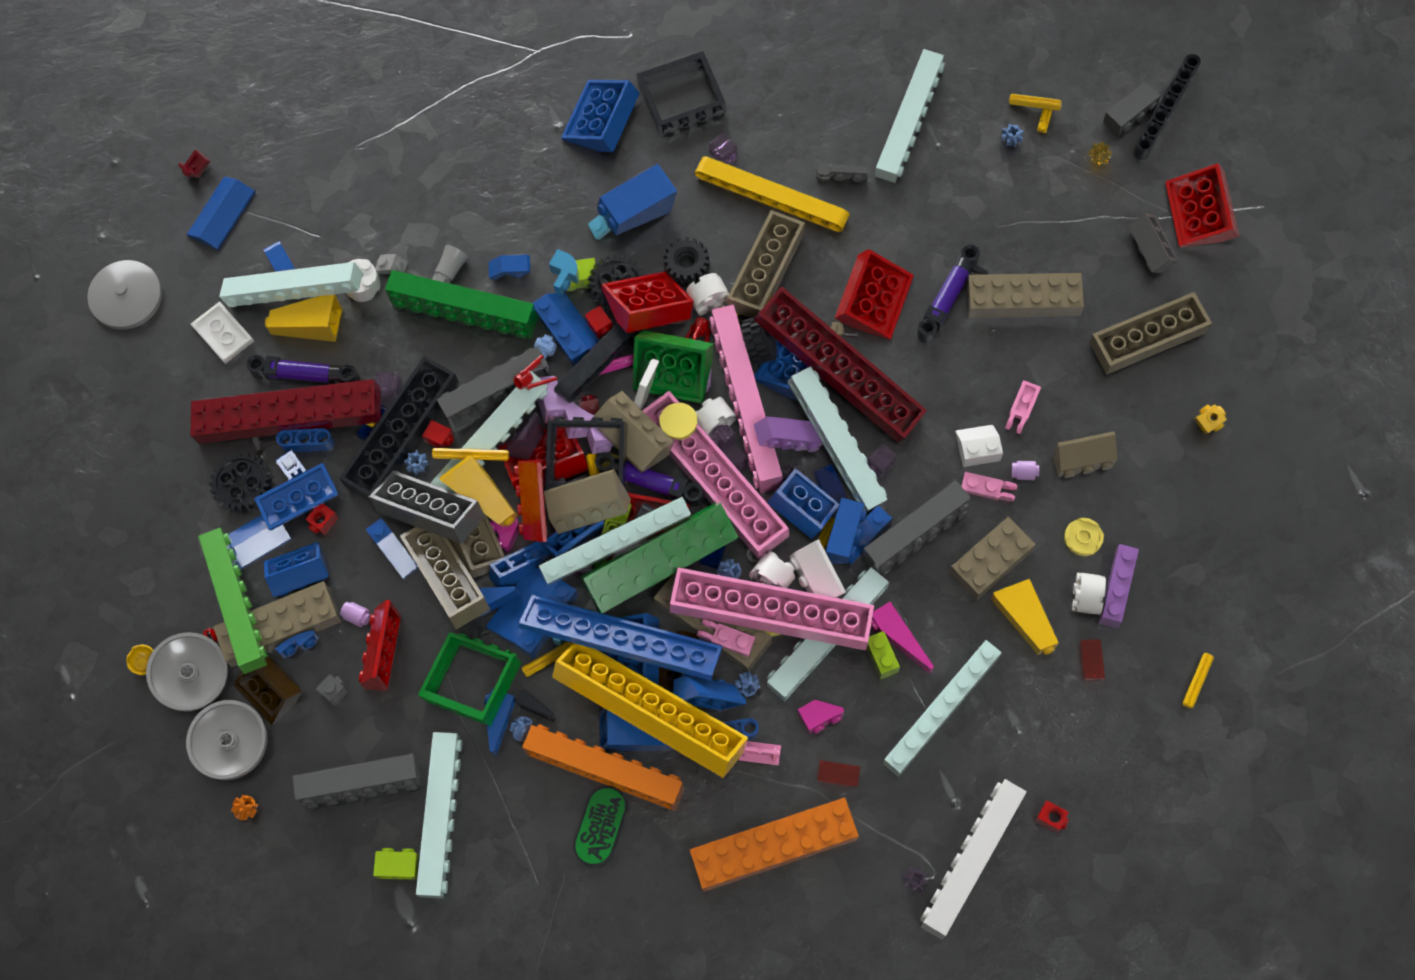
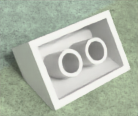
M819 539L789 556L791 559L789 560L790 564L793 565L799 575V583L808 593L838 598L846 593Z

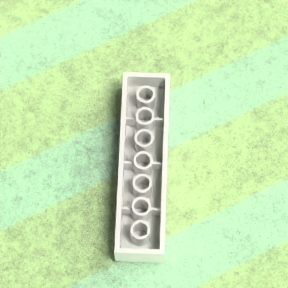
M1004 779L1002 784L997 783L990 795L993 800H988L980 813L983 815V818H977L970 830L973 833L972 837L968 835L960 848L963 850L962 855L958 853L950 866L953 868V871H947L940 883L943 886L942 890L937 889L930 901L933 904L932 908L927 907L920 919L923 922L921 928L941 940L945 938L1027 791Z

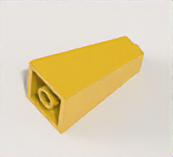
M336 294L318 296L270 310L269 317H266L265 326L271 335L336 342L343 308Z
M469 455L439 477L444 484L456 493L477 500L484 514L500 526L507 527L515 522V518L518 516L480 462L473 456Z

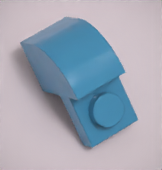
M557 249L549 263V267L552 273L558 275L553 285L555 293L562 296L564 291L569 289L571 281L578 283L579 272L575 259L570 254Z

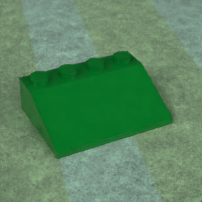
M643 330L635 336L632 390L638 391L639 384L651 359H655L659 363L649 393L663 396L670 391L676 399L702 404L713 361L714 343Z

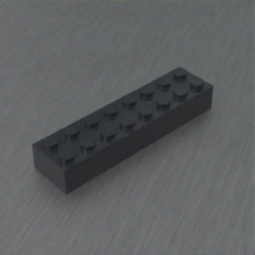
M424 356L339 479L342 484L371 501L369 496L393 470L398 472L404 460L408 457V453H411L430 421L435 418L441 409L437 399L442 394L454 390L459 382L456 374Z

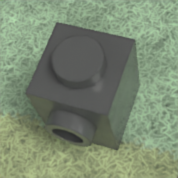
M330 674L316 688L334 706L348 693L344 687L346 683L338 676L334 678Z

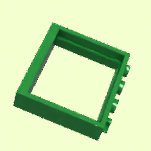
M449 632L418 696L427 703L491 727L522 662L516 658L517 654L512 653L510 650L503 652L496 645L490 644L487 646L477 638L471 640L463 633H458L457 635ZM459 646L506 663L483 712L436 694Z

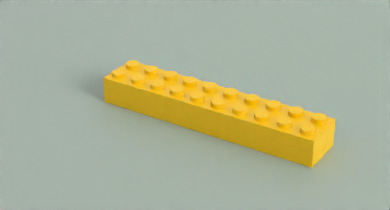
M573 643L555 662L552 678L724 778L744 752L748 740L747 736L596 649Z

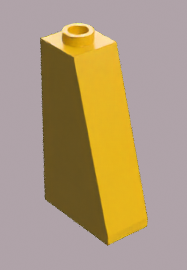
M1030 579L993 592L991 599L1037 655L1041 653L1048 655L1055 651L1059 642Z

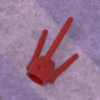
M702 317L696 318L695 323L691 325L685 338L689 339L692 333H694L693 340H696L697 336L703 337L705 335V342H709V335L711 333V329H709L710 322Z
M540 355L527 368L513 377L514 384L518 389L526 388L529 391L534 387L551 383L558 379L553 377L532 383L533 376L530 371L541 363V360L544 358L543 355Z

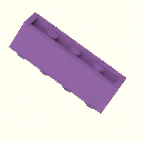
M766 416L754 424L759 446L815 452L823 445L810 421Z
M1119 544L1117 547L1099 624L1118 628L1122 623L1139 549Z

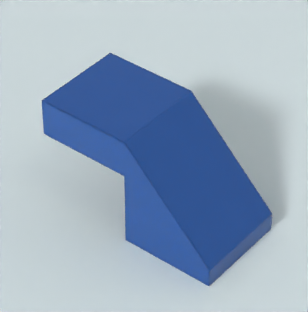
M501 255L488 262L489 278L492 280H496L506 274L520 278L531 272L529 255Z

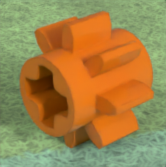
M242 795L241 799L235 798L231 811L234 812V816L237 819L246 821L248 817H254L258 804L255 803L251 796Z

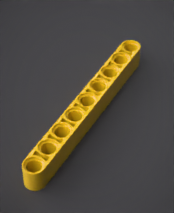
M702 157L694 173L696 177L703 181L836 232H842L850 216L848 211L709 157Z

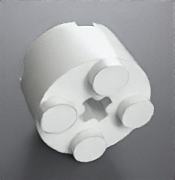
M367 259L350 261L354 262L363 274L359 291L346 294L358 302L371 300L381 287L380 278L375 267Z
M716 273L704 275L699 278L700 282L697 284L693 282L688 286L686 292L694 300L693 306L700 316L713 309L724 307V303L729 295L722 279Z
M721 397L714 400L711 398L707 399L702 404L703 408L695 412L698 425L711 439L717 437V432L721 430L722 432L726 431L736 420V414Z
M769 551L768 554H764L749 573L751 580L754 577L757 581L756 583L788 588L795 579L793 573L795 568L790 563H784L774 552Z
M1087 573L1076 574V583L1073 585L1075 600L1073 599L1072 611L1101 615L1103 608L1102 600L1105 596V576Z

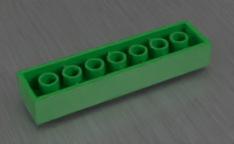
M391 271L385 287L389 300L395 308L410 309L414 313L423 312L435 318L438 316L444 317L448 321H460L468 326L477 325L482 329L497 330L505 335L510 333L521 339H532L538 321L533 303L400 271Z
M715 502L689 518L580 576V579L597 611L604 613L676 573L678 568L687 567L739 537L722 504Z

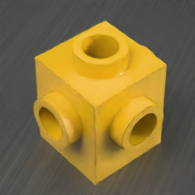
M1207 404L1199 410L1201 414L1194 418V421L1204 434L1212 430L1217 432L1225 426L1223 422L1227 420L1221 406L1217 407L1216 404L1211 407Z

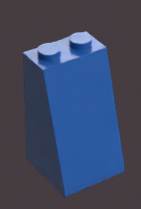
M656 164L599 198L597 210L607 221L608 227L618 235L671 213L677 190L659 164Z
M605 708L599 713L600 747L605 749V753L675 750Z

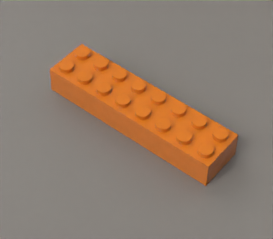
M538 724L537 727L531 725L522 747L527 756L606 786L614 787L622 792L676 812L684 791L683 782L680 781V777L669 774V776L663 775L661 770L654 767L647 769L642 767L643 764L636 760H631V762L623 760L624 757L617 753L607 754L605 749L594 745L591 748L586 746V742L575 738L574 741L568 739V736L564 733L557 731L554 734L549 732V728Z
M844 797L692 848L690 853L702 890L705 892L857 841L859 835Z

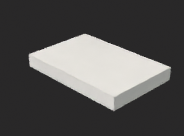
M218 302L191 323V326L225 364L254 342L253 338L221 302Z
M651 359L635 397L634 403L641 410L648 398L659 363L655 359Z

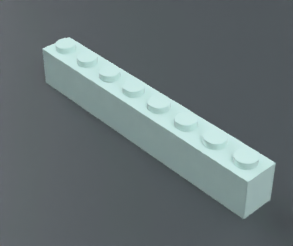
M923 49L876 166L875 177L896 183L897 178L902 176L904 171L902 165L908 161L910 156L908 150L914 146L916 140L915 132L920 131L922 125L921 117L925 118L928 107H926L927 102L931 103L934 94L932 92L933 87L937 88L940 78L938 74L943 73L945 63H943L944 55Z
M354 262L224 278L219 297L228 307L356 292L359 291L363 272Z
M809 367L791 376L787 382L857 502L864 503V510L868 512L888 500L886 491L878 484L875 472L870 470L867 465L866 456L859 451L858 443L848 432L846 422L841 420L837 406L834 403L832 404L827 389L822 387L819 382L818 373Z
M530 371V373L533 376L532 383L542 381L538 376H536L532 371ZM544 384L534 387L529 391L526 388L520 390L516 387L461 449L497 450L498 448L495 446L500 441L504 443L511 435L508 432L513 427L516 429L523 422L521 417L525 413L529 415L536 407L534 403L538 398L542 400L549 393L547 391L549 386ZM451 459L430 484L455 492L444 484L439 477L463 459ZM478 460L482 466L485 464L483 460Z
M683 497L547 561L539 565V568L547 584L550 585L689 518L691 513Z
M870 568L868 571L864 570L857 578L859 581L855 585L851 584L846 589V595L843 599L873 605L888 588L889 582L873 568ZM805 639L803 642L799 641L793 648L794 652L790 657L788 655L785 656L780 662L781 667L777 671L773 670L768 675L767 687L785 702L836 645Z
M985 640L884 759L883 765L899 777L995 664L1002 652Z
M433 732L416 895L418 897L444 899V893L448 892L446 873L450 871L448 852L452 851L450 832L454 831L455 824L454 819H452V812L456 811L457 801L454 799V792L458 791L459 781L456 779V773L460 771L461 766L458 753L462 751L463 741L457 733Z

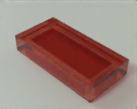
M1101 639L1081 640L1080 648L1084 681L1104 680L1105 673Z
M820 760L817 781L857 788L860 767Z

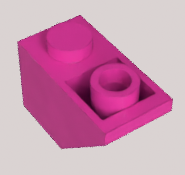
M517 517L515 522L507 527H502L493 520L490 521L494 532L497 531L499 534L497 539L501 548H504L506 553H509L519 534Z
M814 700L799 708L797 714L808 733L814 732L817 734L825 729V725L829 723L836 724L841 721L844 709L843 707Z

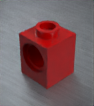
M601 306L584 315L586 323L598 339L604 337L613 328L612 321Z
M433 420L430 421L422 435L426 443L436 448L450 447L454 441L452 430Z
M321 504L315 507L305 520L308 522V528L315 534L320 532L325 536L339 518L334 511ZM325 517L322 523H317L319 518Z
M1046 800L1035 822L1058 833L1060 829L1064 830L1070 820L1066 818L1069 812ZM1055 813L1059 821L1056 823L1050 821L1049 814Z

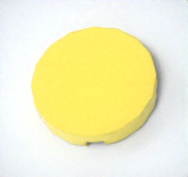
M673 403L667 406L659 418L661 430L671 439L678 440L690 437L695 432L698 423L694 409L684 403Z
M1079 518L1072 521L1064 533L1066 547L1078 556L1086 557L1095 554L1100 549L1104 539L1103 531L1098 523L1089 518Z

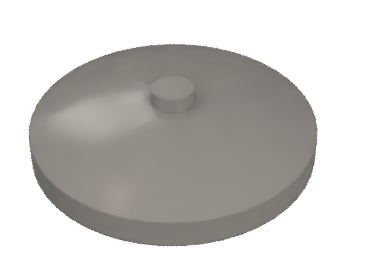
M132 260L118 261L106 266L94 277L88 290V305L92 314L103 325L118 330L132 329L144 324L156 313L162 299V286L157 275L147 265Z
M179 633L162 641L152 652L146 669L147 683L154 697L164 706L182 712L196 711L210 705L220 696L228 679V663L225 662L221 648L212 639L198 633Z
M223 700L213 703L198 713L188 729L186 749L189 759L198 771L216 780L240 778L253 770L265 753L268 741L266 725L259 713L243 702Z

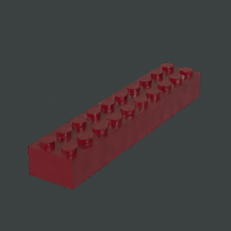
M782 286L753 319L804 364L811 367L813 371L815 370L825 382L897 443L909 434L927 411Z
M374 379L191 401L190 436L197 443L202 444L277 435L282 430L329 429L378 423L381 419V387Z

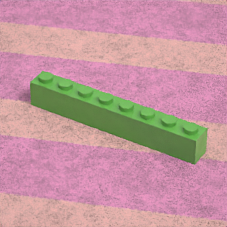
M221 527L199 536V540L238 667L246 674L266 666L265 658L268 655L265 647L260 644V641L263 639L259 629L255 628V624H257L256 617L249 609L252 607L249 597H246L244 593L247 591L244 581L240 580L239 577L242 575L239 565H236L234 561L237 559V556L229 545L232 544V540L228 533L223 532Z

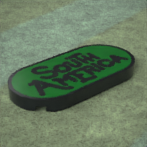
M600 787L589 796L574 839L575 855L583 864L590 867L600 866L610 860L625 820L627 802L623 793L614 787Z

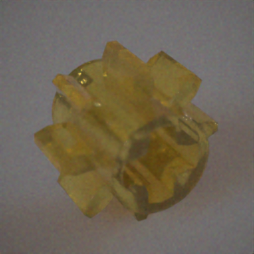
M1103 141L1099 144L1094 143L1089 151V155L1092 156L1091 162H1095L1098 165L1104 162L1107 164L1113 154L1112 151H1109L1110 145L1103 143Z

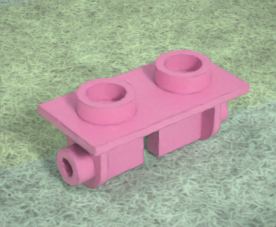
M747 741L739 761L779 766L781 745Z

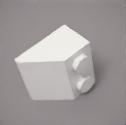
M993 425L955 431L963 467L1001 461L1003 450L999 434Z

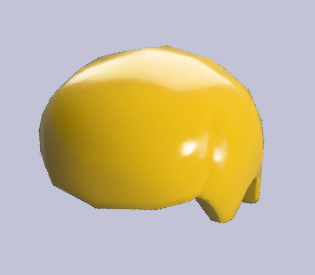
M144 644L132 647L126 658L128 669L133 674L139 676L146 675L148 660L154 650Z

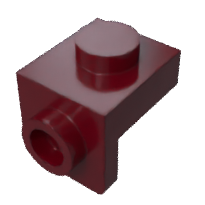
M195 149L187 162H179L178 166L182 169L181 172L185 176L200 178L211 161L200 150Z
M592 394L581 396L582 399L578 400L580 408L595 415L600 409L597 396Z

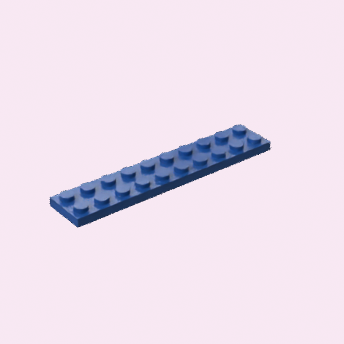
M536 595L531 596L519 621L520 629L710 681L722 652V646Z

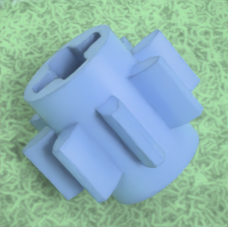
M545 334L544 337L537 338L534 348L538 346L546 359L547 356H553L557 344L554 343L553 337Z

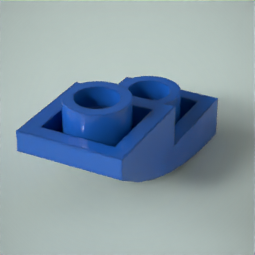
M313 630L306 631L287 639L275 649L285 659L287 656H292L299 646L304 651L312 648L317 643L319 637Z

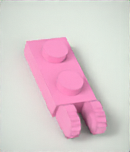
M1023 380L1011 408L1006 429L1009 430L1012 427L1013 419L1016 417L1021 419L1016 433L1021 434L1040 392V386Z
M965 472L962 488L968 494L1012 502L1015 500L1014 495L1005 492L1000 493L1001 488L1015 491L1017 490V485L1008 481L1003 482V480Z
M703 619L701 624L715 630V633L711 635L705 631H698V637L749 657L756 637Z

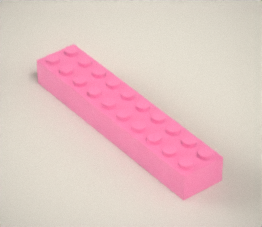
M734 304L713 309L712 317H709L712 336L715 338L717 353L719 352L721 369H724V379L726 386L729 388L728 393L730 401L734 406L736 420L738 419V430L740 437H743V448L745 454L748 455V466L753 474L754 487L759 489L760 494L775 491L782 484V473L775 448L759 446L754 424L766 416L743 341Z
M668 391L642 411L660 428L659 418L662 411L667 406L679 402ZM698 423L695 432L690 437L684 440L672 439L674 443L669 454L693 483H697L702 487L705 497L711 504L715 502L722 504L737 535L758 559L789 537V528Z
M683 568L677 569L670 601V613L866 650L874 605Z

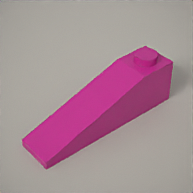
M888 602L875 610L872 616L871 628L874 631L877 630L878 633L884 631L892 645L925 671L931 673L934 669L933 664L892 603Z

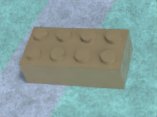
M1007 517L953 564L950 574L977 601L1033 552L1036 544Z

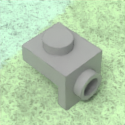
M397 254L380 255L375 269L378 274H391L392 270L405 272L407 262Z

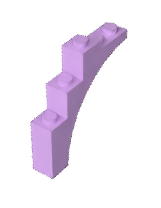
M547 376V377H539V378H540L541 380H546V379H549V378H553V377H555V376ZM557 380L546 384L549 386L547 388L549 393L542 400L539 398L537 400L544 423H548V420H554V417H565V420H573V417H584L585 421L592 419L594 415L586 412L573 401L568 403L554 392V388L558 383ZM565 428L568 439L587 437L592 454L611 452V447L614 446L598 429Z

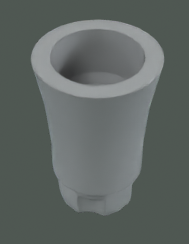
M445 245L432 279L445 283L452 282L461 266L468 259V256L456 247Z

